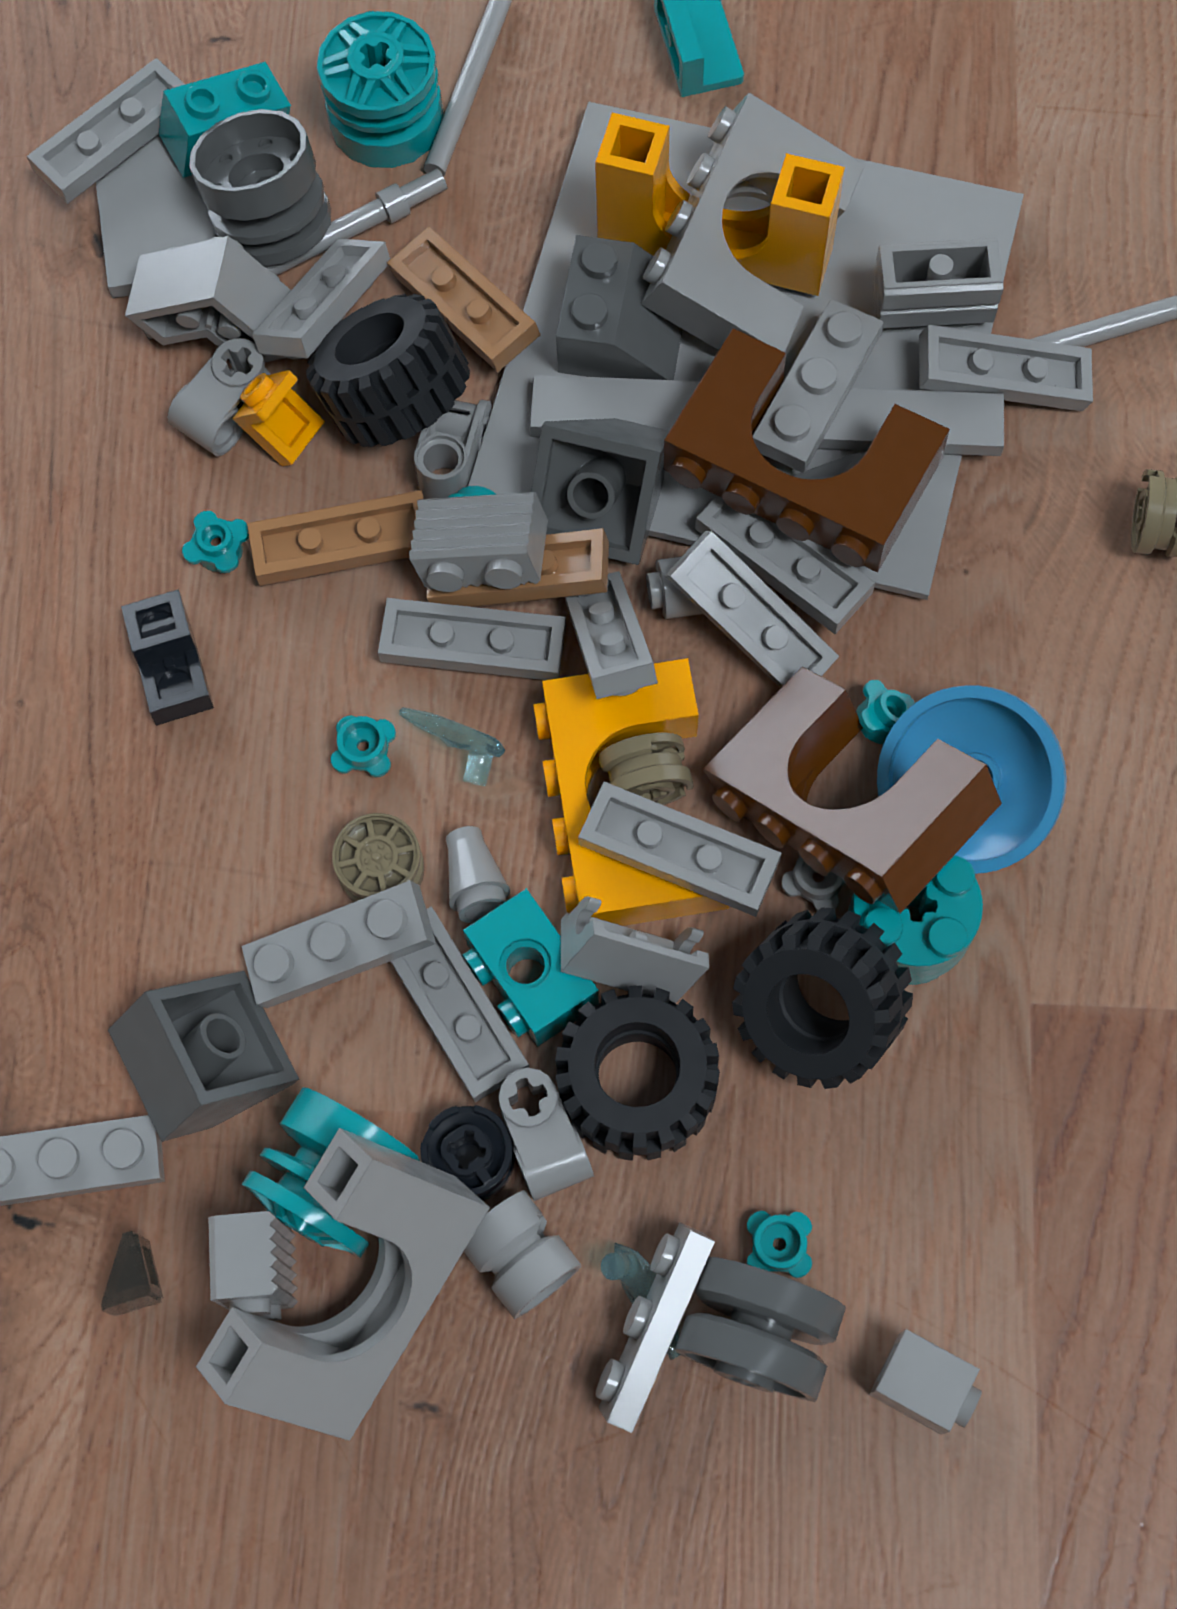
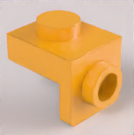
M290 370L270 375L261 373L255 377L243 390L240 399L244 404L232 418L281 466L292 465L325 422L291 389L298 378Z

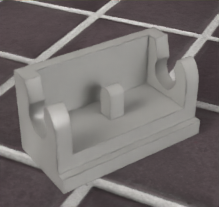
M589 896L584 897L570 914L566 913L561 919V972L626 991H628V986L642 985V994L654 995L657 987L669 991V1000L677 1003L709 969V953L697 950L690 955L693 946L699 943L704 935L702 930L688 927L672 941L591 916L598 911L601 906V900Z

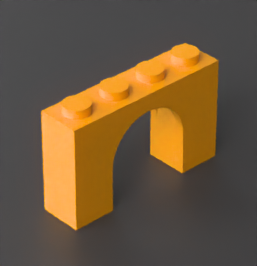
M612 112L595 161L598 238L633 242L652 256L660 247L666 250L672 237L671 234L665 231L668 220L680 201L685 200L688 202L691 195L679 185L670 171V126ZM786 153L770 206L753 211L723 209L722 227L729 249L737 261L748 272L767 284L819 296L833 249L845 167Z
M688 658L654 663L658 684L639 688L636 692L626 696L612 695L596 699L589 674L542 681L544 702L533 704L538 739H551L554 759L545 760L542 763L548 797L560 796L563 817L552 819L557 856L570 855L573 876L561 878L566 912L569 914L587 896L601 900V906L591 917L621 926L730 908L728 905L580 846L578 836L591 810L587 799L588 788L594 774L600 767L598 756L604 749L624 739L649 733H674L681 736L682 739L697 737L699 714Z

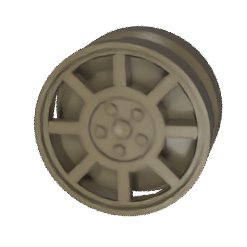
M1145 469L1141 481L1148 482L1147 489L1138 488L1131 529L1133 553L1151 554L1154 549L1164 550L1166 557L1177 558V476L1169 478L1165 477L1162 470Z
M649 733L627 738L607 747L598 756L601 770L608 773L609 784L654 802L657 801V803L662 805L669 804L686 796L684 786H686L687 790H691L694 787L690 769L682 766V761L685 758L683 739L674 733Z
M384 813L366 814L348 823L335 840L332 851L333 867L344 892L353 902L409 880L421 886L424 877V859L416 835L401 819Z

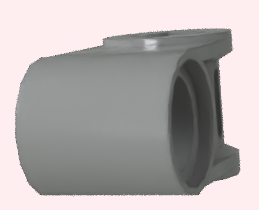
M236 338L224 342L216 349L213 356L192 381L177 393L169 407L168 423L215 456H222L229 452L244 431L232 419L244 404L240 399L243 390L261 373L270 375V372L264 367L263 355L259 354L256 344L247 339ZM227 359H228L229 362H230V365H231V367H232L231 369H229V367H228V365H227V363H226V360H227Z
M455 400V405L447 413L439 417L437 422L421 430L414 453V463L419 490H422L424 499L447 498L449 495L457 493L460 489L469 485L492 411L491 401L480 400L478 404ZM440 468L453 469L450 473L444 475L432 473Z
M533 1068L519 1069L508 1075L502 1083L499 1092L500 1108L503 1120L514 1144V1155L533 1201L594 1177L580 1136L574 1124L569 1121L556 1086L551 1078L542 1071ZM528 1086L533 1095L544 1093L546 1096L539 1101V1113L537 1115L529 1117L524 1108L512 1109L511 1105L518 1102L517 1090L521 1087Z

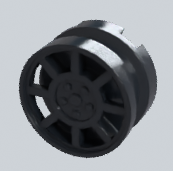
M456 1105L442 1111L430 1122L423 1142H421L420 1154L422 1163L456 1176L482 1201L492 1198L505 1187L513 1173L515 1155L509 1131L504 1122L495 1113L478 1105L457 1107Z

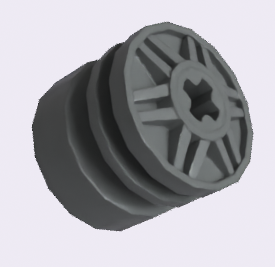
M265 109L237 113L217 122L203 133L191 150L189 168L200 196L208 208V216L215 228L216 237L229 236L231 239L239 242L244 250L261 265L270 266L286 263L306 254L325 236L331 225V206L324 192L323 181L316 171V160L307 133L298 119L282 111Z

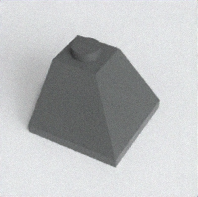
M617 418L545 421L542 424L531 492H536L548 519L546 535L604 528L609 540L608 558L639 565L665 475V470H663L664 439L669 431Z

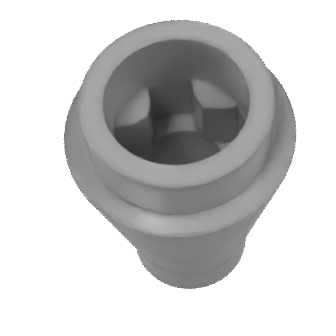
M466 826L455 829L446 836L449 866V906L458 912L461 921L475 923L505 903L510 894V888L484 842L481 829L475 826Z

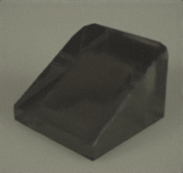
M134 1231L122 1234L101 1303V1310L112 1316L123 1315L161 1303V1298H163L150 1241Z

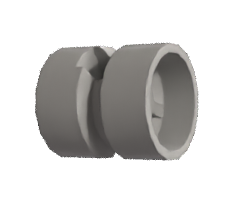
M525 1190L512 1195L490 1210L484 1216L476 1233L463 1251L479 1272H493L495 1274L491 1289L514 1319L523 1316L547 1299L581 1268V1263L559 1235L545 1237L543 1232L547 1220Z

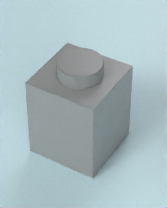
M905 1329L898 1335L869 1395L942 1435L950 1432L954 1423L964 1428L969 1422L982 1394V1390L972 1386L980 1369Z

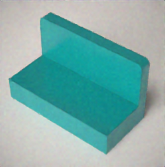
M654 0L655 14L681 98L743 83L744 71L721 0Z

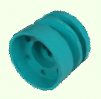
M369 11L348 17L330 30L319 48L317 71L325 98L328 122L335 143L350 159L368 167L395 168L416 161L431 149L443 119L436 54L429 35L414 20L394 12Z
M302 1087L279 1124L300 1145L299 1150L295 1156H291L280 1150L265 1147L259 1156L283 1173L279 1182L276 1183L250 1170L241 1185L253 1193L267 1211L300 1235L321 1247L327 1246L344 1250L361 1258L369 1245L368 1241L345 1226L346 1224L336 1221L304 1189L305 1184L339 1128L417 1161H420V1159L407 1146L367 1119L321 1093Z

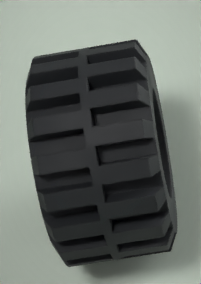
M401 294L387 299L383 298L351 313L337 323L324 337L317 349L310 355L308 360L309 367L306 370L311 387L341 434L345 436L348 442L353 445L360 443L362 447H373L377 444H380L381 447L391 445L398 440H406L416 435L419 431L430 427L437 422L439 417L447 413L455 405L454 401L463 394L467 387L465 382L470 378V369L467 366L469 363L436 304L431 299H425L423 295L418 294L410 296Z
M820 908L813 916L809 910L797 913L788 922L785 920L747 957L742 964L744 969L736 976L733 989L740 994L732 1002L733 1014L744 1018V1022L737 1029L743 1041L752 1039L756 1045V1048L751 1052L760 1063L766 1058L776 1065L772 1073L782 1079H785L791 1073L797 1076V1085L811 1088L818 1079H820L824 1089L838 1088L844 1079L851 1084L862 1078L868 1069L872 1070L903 1030L908 1020L905 1015L912 1007L913 993L905 991V988L912 981L909 967H898L896 961L901 957L902 952L895 942L886 946L879 939L885 932L875 923L868 929L859 925L861 915L847 911L839 919L836 917L835 908ZM798 974L813 975L831 984L844 999L849 1013V1020L831 1019L814 1010L800 991Z
M642 985L628 986L627 995L616 996L614 989L601 993V1003L593 1007L588 1001L578 1010L579 1019L575 1024L569 1021L562 1033L563 1044L562 1047H557L555 1060L557 1068L556 1080L560 1099L567 1116L571 1119L579 1136L582 1139L585 1136L593 1141V1148L604 1154L611 1150L619 1153V1159L633 1161V1155H646L647 1160L661 1158L662 1151L672 1148L673 1152H676L686 1145V1140L692 1134L697 1136L705 1125L709 1112H712L720 1070H718L719 1052L717 1043H712L710 1039L711 1029L705 1019L697 1020L693 1016L694 1007L683 998L678 1004L670 1001L669 991L656 987L654 995L642 994ZM644 1042L663 1050L676 1067V1082L672 1091L659 1102L644 1107L626 1106L613 1100L602 1089L599 1081L600 1065L613 1049L626 1043Z

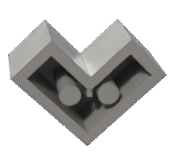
M229 236L214 237L207 241L180 247L174 246L166 250L140 255L125 316L162 345L207 337L218 347L234 338L247 339L255 343L252 333L291 290L280 281L276 274L268 271L246 252L239 242L231 239ZM262 354L265 362L287 358L286 356Z

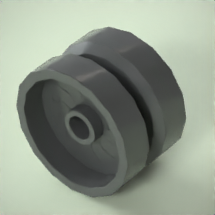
M708 1257L698 1280L695 1294L702 1303L729 1316L730 1319L705 1313L687 1315L675 1351L692 1361L713 1369L714 1373L745 1386L768 1393H773L774 1391L801 1400L817 1401L827 1365L820 1356L791 1342V1339L815 1345L833 1343L837 1338L846 1306L819 1290L770 1271L732 1260Z

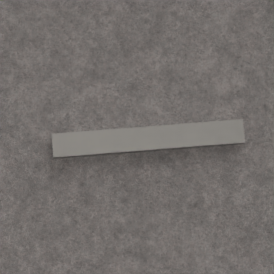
M534 375L530 421L531 437L541 436L542 424L545 421L617 418L670 431L700 381ZM851 388L818 449L868 451L894 404H897L950 429L944 454L1001 456L1004 448V394Z

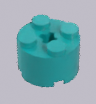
M956 855L947 862L908 905L919 909V915L923 916L921 922L910 920V911L906 908L901 913H898L878 900L874 904L866 903L853 893L848 911L861 915L859 925L868 929L875 923L885 932L879 939L886 946L894 942L902 952L901 957L896 963L898 967H909L912 978L909 985L928 983L951 970L964 957L979 929L983 914L981 890L975 878V871L972 865L966 859Z

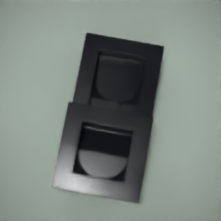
M179 589L121 606L131 650L139 666L149 711L155 725H161L213 709L214 706Z

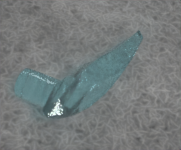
M404 707L399 710L400 716L421 730L439 737L447 746L469 752L462 781L480 786L487 785L493 757H500L505 752L503 745L496 738L430 712Z
M615 1243L614 1253L607 1254L602 1259V1274L609 1280H621L623 1289L632 1304L638 1296L647 1297L657 1274L650 1270L651 1265L639 1252ZM678 1330L667 1351L670 1360L681 1355L675 1351L679 1340Z

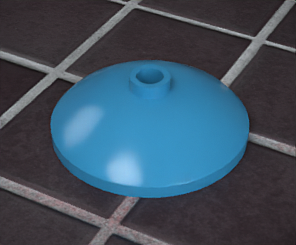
M965 685L932 693L916 702L900 716L887 735L880 753L877 769L878 796L888 791L937 739H940L987 765L1002 802L955 855L966 859L972 865L975 874L1000 870L1022 860L1042 844L1060 816L1065 800L1067 775L1063 752L1057 737L1046 720L1032 706L1019 697L997 688Z

